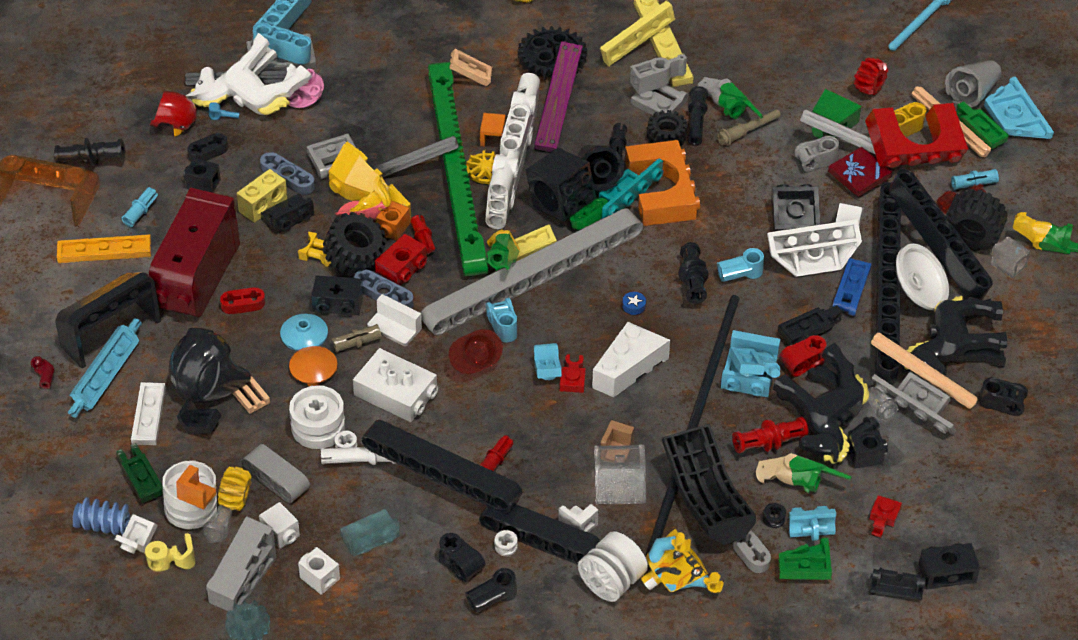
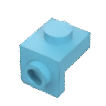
M556 343L535 345L534 362L537 378L552 380L556 377H562L558 345Z

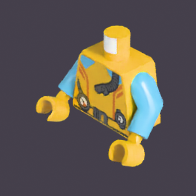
M674 529L666 537L655 540L650 552L646 556V560L652 570L641 577L649 590L662 582L670 592L689 587H707L713 593L722 591L724 582L719 581V573L713 572L708 577V572L701 559L690 547L691 539L684 540L685 535Z

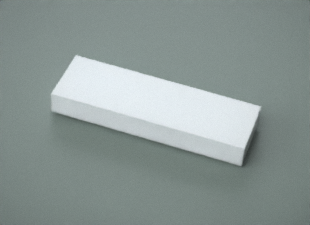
M141 382L131 436L132 444L157 446L166 391L165 383Z

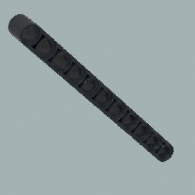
M886 182L881 185L878 200L876 333H881L900 346V283L896 273V260L901 250V208L889 192V186L892 182ZM876 348L875 375L894 385L897 380L900 363Z

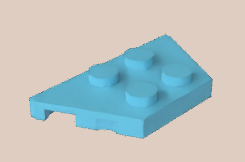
M1012 77L1009 84L1005 87L1001 86L996 90V93L991 94L985 99L984 107L994 122L1008 135L1044 139L1053 138L1054 131L1016 77Z

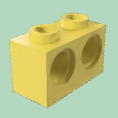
M271 169L237 192L239 212L254 223L261 219L262 211L287 200L286 180Z

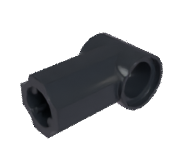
M500 568L494 572L491 579L465 592L473 611L478 613L499 601H510L515 598L517 594L515 573L511 569Z

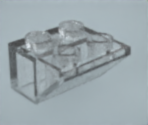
M644 445L594 446L596 504L646 503Z

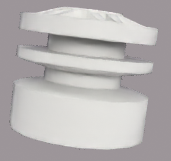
M183 461L174 464L163 476L164 511L168 521L176 527L197 529L207 525L214 519L217 513V493L203 510L177 499L176 481L189 465L199 468V482L215 489L216 475L204 463Z
M609 532L596 545V548L591 549L578 562V570L585 584L596 595L607 601L619 599L630 588V584H634L647 571L648 567L641 549L630 538L619 532Z

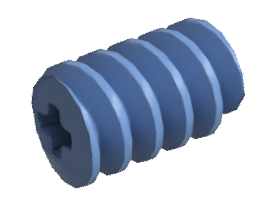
M86 497L82 504L78 502L73 512V526L75 528H81L82 526L85 530L92 528L95 532H99L102 529V532L106 534L112 532L114 535H119L120 533L123 535L130 521L128 504H124L122 510H119V503L115 502L112 509H110L109 501H104L103 506L100 507L99 499H95L93 504L90 505L89 497Z

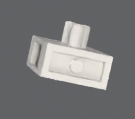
M379 348L353 379L354 396L412 422L417 415L422 414L427 402L436 396L438 392L437 375Z

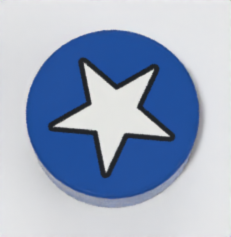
M639 292L627 293L623 297V310L631 315L642 313L646 308L645 296Z

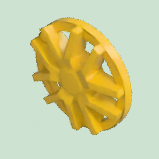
M482 151V153L474 156L470 155L469 160L466 162L470 179L481 184H490L496 155L494 151L492 153Z

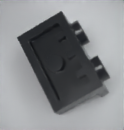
M297 194L262 211L261 219L277 235L313 217L314 205L311 198L305 200L300 194Z

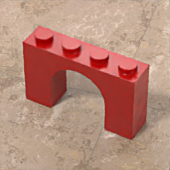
M954 103L933 104L925 115L932 136V143L926 145L914 143L904 136L900 130L893 107L872 109L865 122L879 167L888 166L894 168L899 165L908 164L909 166H915L920 163L937 164L945 161L950 163L960 161L967 152L968 146Z

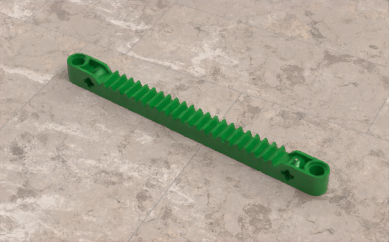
M450 62L428 64L429 82L440 141L455 136L459 144L458 149L442 155L464 277L488 274L487 257L483 237L478 232L471 186L469 185L466 159L454 103L452 69H450Z

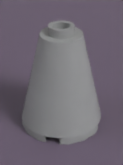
M992 60L955 67L946 76V92L948 95L951 94L954 99L952 102L955 105L964 101L973 108L980 104L1000 79L1002 74L1001 68Z

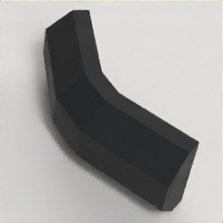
M710 424L663 437L661 440L679 492L687 508L706 534L723 545L744 539L756 523V514L733 486Z

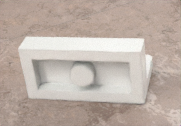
M382 294L377 299V313L367 323V326L370 327L378 324L382 336L402 346H407L422 329L421 313Z

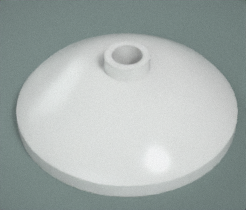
M908 244L899 251L896 260V273L902 289L915 304L928 310H935V306L940 301L947 300L949 296V284L942 265L927 248L919 244Z

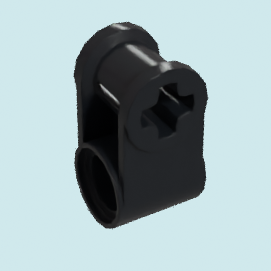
M989 377L982 384L978 402L986 409L1018 416L1023 414L1025 410L1024 399L1028 396V389L1019 383Z
M446 533L440 538L439 546L441 550L438 555L439 561L451 570L459 580L466 582L485 567L486 564L483 556L476 549L468 545L459 535Z

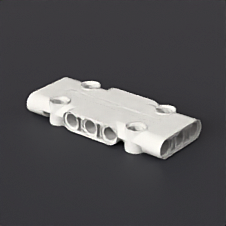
M525 73L521 76L517 91L513 93L511 108L501 138L500 154L495 155L492 178L488 188L485 219L486 224L493 229L505 227L509 210L513 208L527 146L531 144L540 87V79L532 73Z

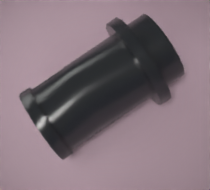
M873 416L865 417L861 424L848 432V437L850 438V434L878 430L880 428L879 422Z

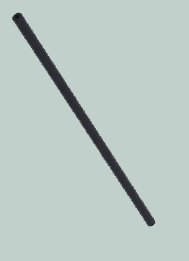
M736 295L730 297L687 430L696 428L699 425L740 300ZM673 473L646 551V556L650 552L655 540L662 538L678 490Z

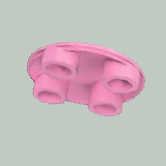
M307 69L312 75L308 80L309 83L297 89L287 99L290 102L289 106L304 108L315 103L322 95L324 82L313 69Z

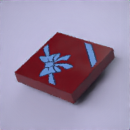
M863 147L856 149L828 166V172L857 197L892 176V171L886 166L879 167L877 159Z

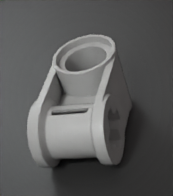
M824 136L817 140L803 142L795 148L794 155L801 160L803 170L811 172L829 166L838 160L839 142L832 136Z

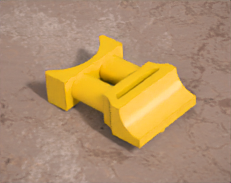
M308 232L310 243L305 248L298 250L299 259L307 261L309 257L316 258L329 267L332 262H327L325 258L327 254H323L322 250L314 249V247L323 249L324 240L318 239L317 233Z

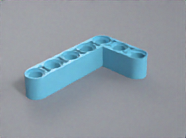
M276 0L254 25L253 41L259 33L269 41L270 45L268 47L276 51L278 58L297 64L308 63L311 60V39L288 29L311 4L312 0Z

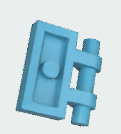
M730 348L729 357L742 375L754 377L755 374L763 375L766 372L773 378L780 376V366L770 353L756 352L750 348Z

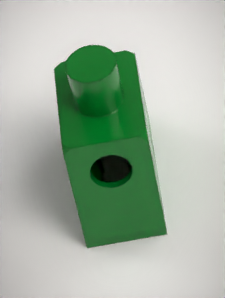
M825 89L812 112L851 129L860 121L862 106ZM812 127V133L817 138H822L825 134L835 137Z

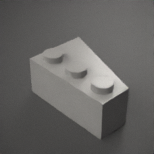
M247 516L245 517L215 574L207 583L206 590L209 603L235 615L277 558L272 527Z

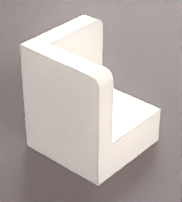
M592 504L584 510L578 506H574L569 510L562 505L559 508L558 521L589 533L598 525V509Z

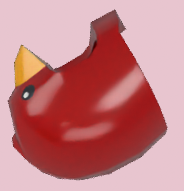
M164 91L155 119L151 120L150 125L158 127L161 123L173 125L174 137L179 136L196 121L197 109L194 103L186 96L177 92Z

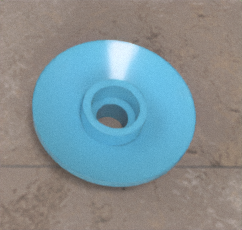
M298 314L284 322L280 335L282 342L288 348L298 351L309 346H321L327 339L328 328L324 320L316 315Z

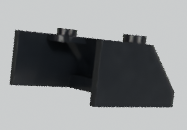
M143 272L122 274L112 282L69 307L62 309L57 314L55 320L61 348L83 369L86 367L80 335L135 302L157 324L160 323L161 318L154 280L147 273Z

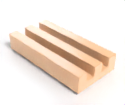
M454 49L451 53L450 69L487 87L491 82L492 67Z
M252 376L248 385L246 384L242 389L255 405L252 406L239 389L232 393L249 414L270 403V397Z

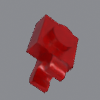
M880 495L877 496L870 513V520L874 521L871 535L881 538L886 525L894 527L901 510V502Z

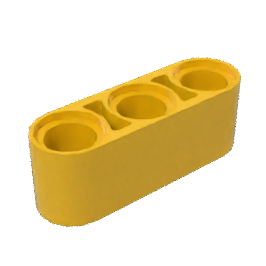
M913 102L894 110L900 130L905 137L923 129L926 107L922 103Z

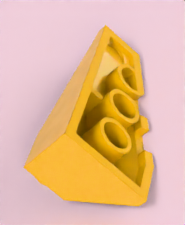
M346 142L329 170V186L332 191L339 193L350 201H360L361 198L367 197L374 190V181L377 176H380L382 183L390 193L391 201L410 208L411 220V204L392 184L388 186L381 176L382 173L378 168L373 170L366 163L368 158L364 153L349 142Z

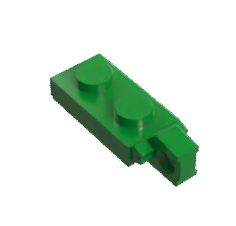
M964 101L957 104L956 113L959 120L986 143L991 150L1008 141V134L980 108L978 110L972 109Z

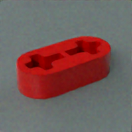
M260 288L227 291L220 297L221 309L227 314L260 310L265 306L264 291Z

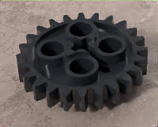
M550 26L549 30L542 27L540 32L534 29L533 34L527 33V38H521V43L518 44L519 64H522L523 70L528 69V73H535L538 77L542 75L543 80H546L548 77L552 79L555 68L554 59L557 60L561 42L582 45V52L576 72L578 74L579 69H583L584 63L587 62L586 42H582V37H577L576 32L570 34V29L562 31L560 26L557 30H554L553 26Z

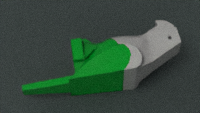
M704 77L698 84V86L708 90L709 96L712 97L717 105L724 108L725 116L729 115L731 118L737 119L744 112L745 107H749L761 119L763 118V115L729 79L718 80Z

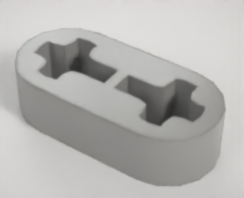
M749 531L744 539H742L744 542L740 543V540L733 542V549L751 571L763 573L769 569L771 554L752 531Z

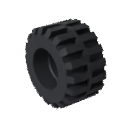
M969 189L968 192L963 190L960 194H956L946 213V218L969 248L973 250H978L979 248L987 250L988 247L992 248L999 241L1007 222L1008 214L1005 211L1006 207L1004 204L999 203L1000 200L997 197L994 198L993 194L985 193L979 189L978 191Z
M351 212L350 215L344 213L341 217L335 218L323 241V254H327L325 257L327 262L331 261V266L334 269L337 267L340 269L339 272H347L351 276L358 271L365 269L371 271L374 269L375 260L383 253L386 244L384 230H380L381 226L379 223H374V219L365 217V214L360 213V215H357L356 212ZM348 241H353L361 246V248L353 246Z

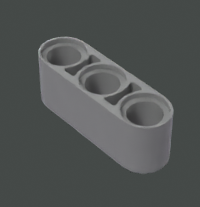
M264 444L257 446L241 460L244 469L249 471L251 476L288 503H292L310 488V482L302 472Z

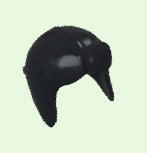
M189 328L186 335L180 339L173 349L169 360V375L174 388L184 400H192L193 403L213 402L226 397L248 384L251 374L247 369L237 366L230 358V346L223 337L215 334L213 330L204 328Z

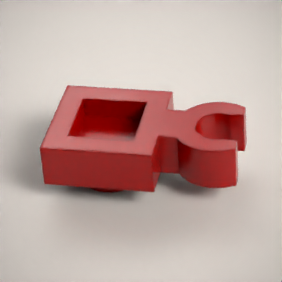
M570 354L566 355L565 367L561 368V392L584 393L586 368H583V355H579L577 362L570 360Z

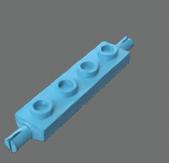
M134 318L128 327L125 325L117 327L72 390L70 396L75 403L68 410V414H71L72 417L76 418L82 408L88 411L94 407L139 342L136 332L142 325L141 321L138 322L139 319Z

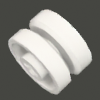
M310 386L300 390L292 398L289 412L291 430L295 440L302 446L311 449L333 446L335 444V436L339 432L345 431L344 403L340 394L332 388L325 386Z

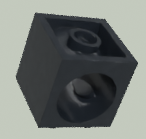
M561 148L555 149L526 169L533 207L563 222L596 199L590 163Z

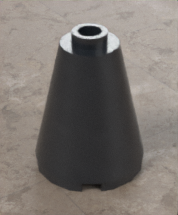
M589 144L582 147L579 151L578 157L590 163L596 191H606L617 185V182L624 174L625 165L622 156L615 149L608 146Z

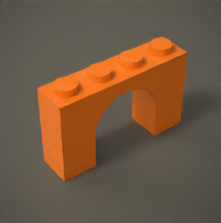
M679 141L625 146V165L627 169L640 175L660 158L663 160L662 176L671 179L676 184L665 191L639 194L638 212L643 226L696 220L697 210H700V200L698 196L695 197L694 195L695 183L693 180H690L689 164H685V150L680 148Z

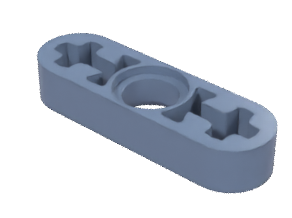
M273 152L266 153L260 158L261 170L265 173L271 169L286 180L288 188L301 195H307L314 191V177L307 171ZM285 171L293 172L290 176L282 175Z
M370 270L358 271L354 275V278L363 280V294L377 301L382 295L378 290L387 288L390 291L383 295L411 309L413 308L414 302L411 291Z

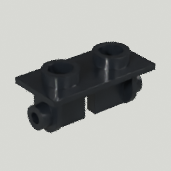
M879 567V570H873L870 592L922 600L926 577H921V574H897V571L885 570Z

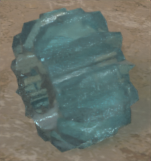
M244 600L241 606L234 603L233 610L227 611L225 626L232 640H262L263 634H268L270 615L266 612L264 605L258 606L255 600L248 604Z

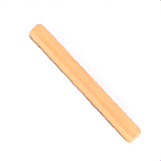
M917 86L914 88L912 96L919 103H922L928 111L933 104H940L922 87ZM959 120L967 145L980 157H987L991 152V148Z
M876 333L871 340L873 346L965 407L971 409L977 402L978 398L881 333Z

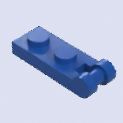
M849 258L834 299L833 307L838 305L842 311L848 312V315L856 316L858 305L871 270V263ZM843 299L850 300L851 303L844 302Z

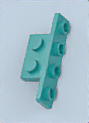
M658 158L640 175L626 169L617 185L606 191H601L599 198L608 200L602 208V219L624 209L626 206H630L639 194H644L649 186L655 181H659L663 175V160Z

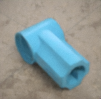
M749 248L743 253V256L717 262V270L721 282L744 276L750 279L759 278L763 274L764 254L757 248Z

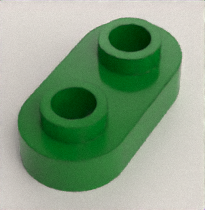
M597 198L569 218L572 228L580 231L602 219V208L608 200Z

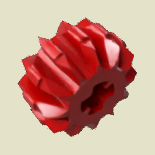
M868 57L865 61H862L861 66L857 68L858 71L854 75L856 89L868 95H875L877 91H880L883 84H885V80L888 78V75H886L889 70L887 64L873 57Z

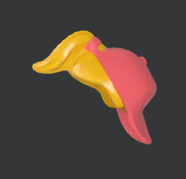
M380 176L376 177L374 190L367 197L361 198L360 201L346 203L335 215L341 216L344 213L350 215L351 212H356L357 215H360L362 213L367 218H373L375 223L378 214L391 205L390 193L382 183Z

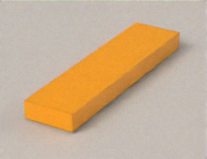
M151 235L57 241L58 263L151 257Z

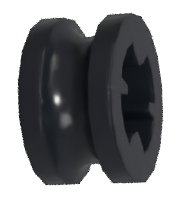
M779 503L768 504L764 508L763 522L770 528H780L784 525L786 521L785 507Z

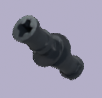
M85 138L84 145L75 144L66 147L56 145L54 148L57 165H62L64 162H82L85 160L86 164L90 163L91 166H97L99 159L105 160L114 157L124 159L126 154L125 144L122 139H118L116 142H94L90 144L89 139Z
M689 242L680 248L683 263L678 269V275L680 280L686 284V299L688 302L699 304L707 298V291L703 285L708 279L709 272L706 262L699 258L701 253L700 246Z

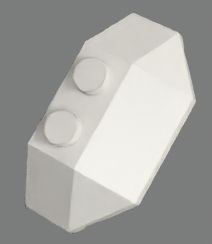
M858 219L767 233L771 257L795 277L841 270L862 242Z

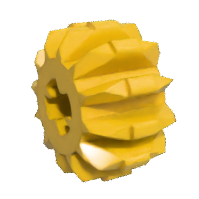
M228 467L219 486L218 502L220 506L230 510H241L245 506L252 478L249 471L239 467Z

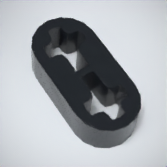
M216 133L191 143L187 148L189 160L192 162L193 158L208 161L226 153L228 150V139L224 134Z

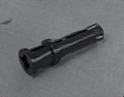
M702 86L692 87L689 91L691 101L688 104V111L691 116L688 142L693 146H698L703 141L704 114L708 109L706 99L709 93Z

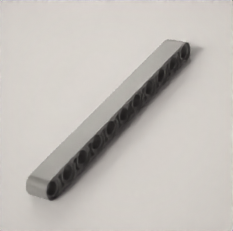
M622 209L511 264L508 270L503 268L426 306L421 311V320L434 335H441L485 313L487 302L493 304L505 301V298L513 299L635 238L641 233L643 223L629 209Z

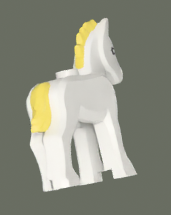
M258 33L251 49L218 79L215 80L213 69L210 67L203 68L195 88L191 89V93L187 94L186 97L190 98L198 107H209V104L212 102L220 104L222 100L233 96L235 102L241 107L246 105L257 114L270 115L280 110L281 107H287L290 104L287 99L297 89L309 83L308 80L312 75L301 65L296 68L293 64H290L283 82L264 85L257 75L278 55L276 51L268 47L270 45L269 41Z

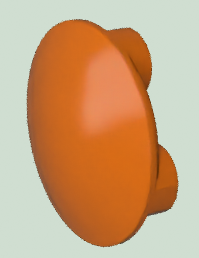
M309 346L298 350L291 357L289 369L294 378L307 383L309 387L320 386L321 382L333 376L338 369L336 356L330 350L320 346Z

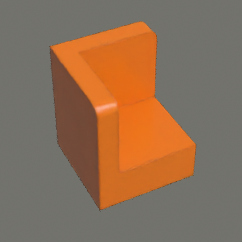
M483 113L480 129V146L485 147L487 135H503L506 115Z
M189 465L176 481L177 499L203 510L216 495L215 488L199 482V468Z

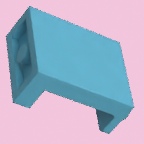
M733 330L730 348H750L756 352H767L777 362L780 339ZM728 354L726 366L722 372L721 389L768 397L773 377L769 376L766 372L763 375L755 374L754 377L742 375Z

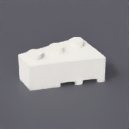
M627 322L594 367L592 388L615 397L635 383L636 378L644 373L648 374L656 364L661 361L664 363L669 359L670 340Z

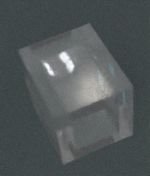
M1007 237L1001 243L997 242L991 251L993 254L991 265L1013 279L1027 267L1030 250Z

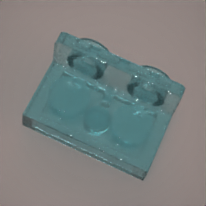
M386 509L340 528V535L353 556L361 553H367L372 548L392 542L395 538L400 537L399 522L396 518L392 519Z

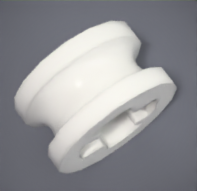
M342 431L335 436V448L357 447V437L353 432Z
M508 530L497 533L495 536V550L499 555L511 556L517 551L516 534ZM505 541L510 542L507 544V546L502 545L505 543Z

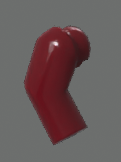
M35 356L31 360V367L41 376L39 386L43 389H49L55 369L46 359Z

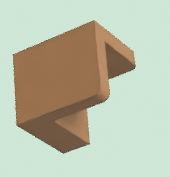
M611 420L601 440L600 457L623 464L634 443V427Z

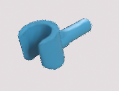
M216 102L209 104L208 112L212 120H218L221 116L239 119L240 113L221 110L220 105Z

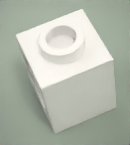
M280 502L259 515L261 523L273 528L275 545L279 549L293 543L300 536L298 520Z
M317 547L310 553H306L298 562L300 578L321 595L340 580L339 564Z

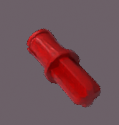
M419 215L413 216L410 223L415 232L414 238L426 246L428 255L430 252L435 251L431 238L432 231L427 227L424 216L420 215V218Z
M507 435L501 437L493 449H489L486 452L487 456L480 466L494 471L498 465L503 464L505 455L514 444L513 440Z

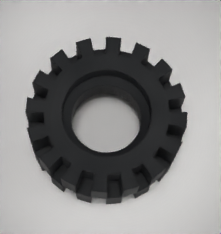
M661 110L660 114L655 112L648 121L647 139H649V143L678 140L680 146L684 145L687 139V120L684 119L682 114L678 116L679 112L676 111L674 114L671 113V110H667V113ZM661 129H672L674 131H663Z

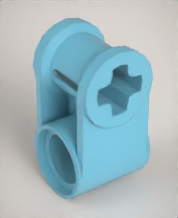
M505 298V301L493 304L487 302V317L492 324L497 339L505 343L514 341L517 338V316L511 299Z

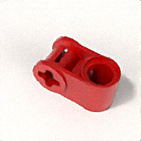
M810 336L801 342L786 347L780 353L779 359L794 377L801 376L809 369L824 364L825 360L822 358V355L826 348V341L820 336Z

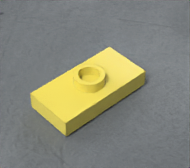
M550 224L515 239L520 248L516 262L557 242Z

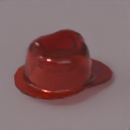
M480 329L454 341L449 348L448 357L454 369L463 374H473L499 361L503 345L496 333L491 330Z

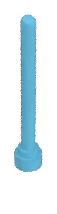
M934 0L889 44V49L891 51L896 50L941 5H947L952 0Z

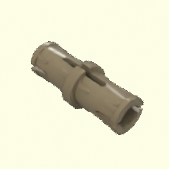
M378 324L361 330L353 329L351 333L339 337H333L332 343L337 353L354 346L357 348L362 347L364 343L382 339Z

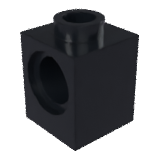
M193 158L190 165L186 166L183 178L186 179L187 189L189 190L191 187L214 193L221 180L219 164Z
M879 430L850 434L848 449L854 469L883 464L884 456L888 453V445L886 440L882 439Z

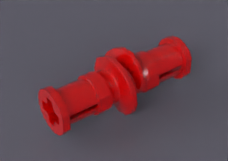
M798 417L795 421L787 423H777L776 425L772 420L767 419L762 422L760 428L743 433L739 431L733 432L732 443L738 454L744 453L746 449L760 447L769 452L772 449V445L776 450H779L781 442L808 435V426L803 417Z

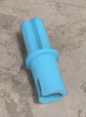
M148 187L137 200L132 201V206L121 218L127 226L133 227L143 214H147L149 206L158 196L156 190Z

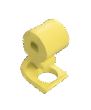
M188 533L184 535L188 549L183 555L179 553L177 546H172L169 549L161 541L149 543L145 548L149 568L154 571L168 570L171 561H174L178 567L191 569L195 565L191 535Z

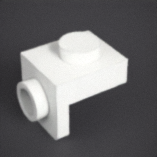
M132 514L123 535H116L115 540L122 543L120 548L134 554L136 550L145 553V548L150 543L158 525Z

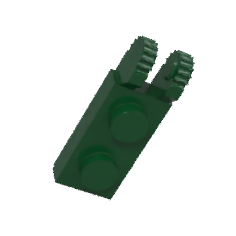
M137 443L130 445L132 455L134 456L131 459H127L122 449L116 451L122 469L141 503L163 495V485L146 455L142 454Z

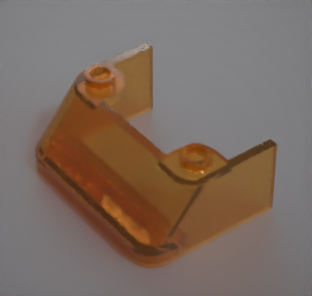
M8 155L0 161V206L14 180L73 190L74 193L70 199L74 225L78 227L100 187L99 175L94 171L17 155Z

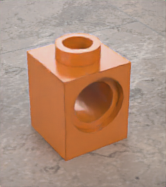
M391 201V205L378 214L376 223H379L381 226L380 230H384L385 238L397 241L410 225L409 207Z

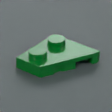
M822 538L820 539V544L812 547L805 544L795 550L779 553V578L831 580L832 566L829 539Z

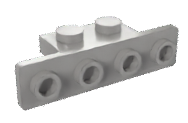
M912 372L908 373L898 388H895L875 374L872 376L871 379L875 384L874 388L884 396L890 394L895 398L894 401L903 408L908 406L915 410L913 413L921 420L926 421L929 419L935 423L933 426L940 432L946 434L948 431L952 435L956 433L954 425L939 416L950 402V396Z

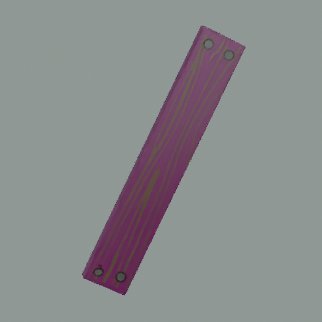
M561 42L534 149L552 152L558 148L582 52V45Z

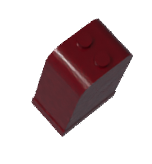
M189 188L183 204L150 265L149 276L155 282L159 308L195 317H200L203 314L234 253L237 252L240 246L233 197Z

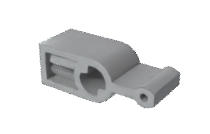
M680 54L678 57L669 60L659 57L630 67V83L638 94L663 87L669 83L670 78L686 74L687 57L685 54Z

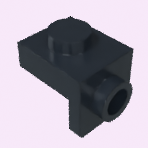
M187 400L178 413L177 419L188 434H206L214 430L222 415L218 409H198L192 400Z

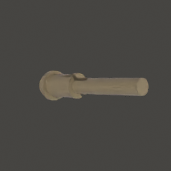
M776 109L763 115L762 119L758 117L745 124L738 123L727 130L721 129L717 134V139L721 145L729 146L732 141L746 136L747 132L781 116L780 112Z

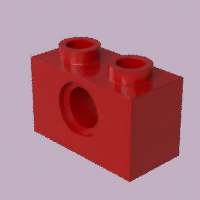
M404 234L375 260L376 274L401 286L404 282H408L418 269H422L427 262L426 246Z

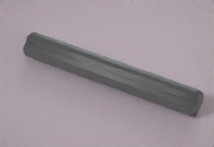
M451 136L373 167V170L378 168L383 178L458 149L459 144L456 137Z

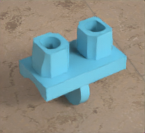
M818 506L810 511H804L802 508H792L791 512H789L790 537L811 536L812 541L819 539V535L835 534V509H828L827 506Z

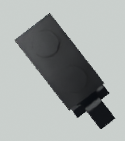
M838 305L827 310L817 307L779 324L778 332L789 346L794 345L810 336H816L834 327L836 323L842 320V310Z

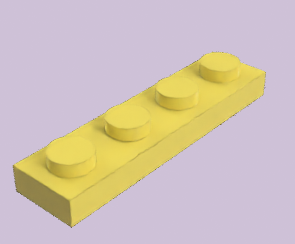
M665 1L600 47L604 63L611 66L674 21L672 4Z

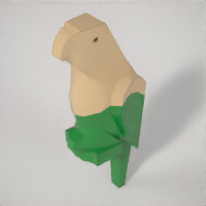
M792 453L779 458L759 461L756 469V477L762 484H765V480L778 478L789 485L803 486L808 494L810 492H817L822 473L850 481L852 479L850 475Z

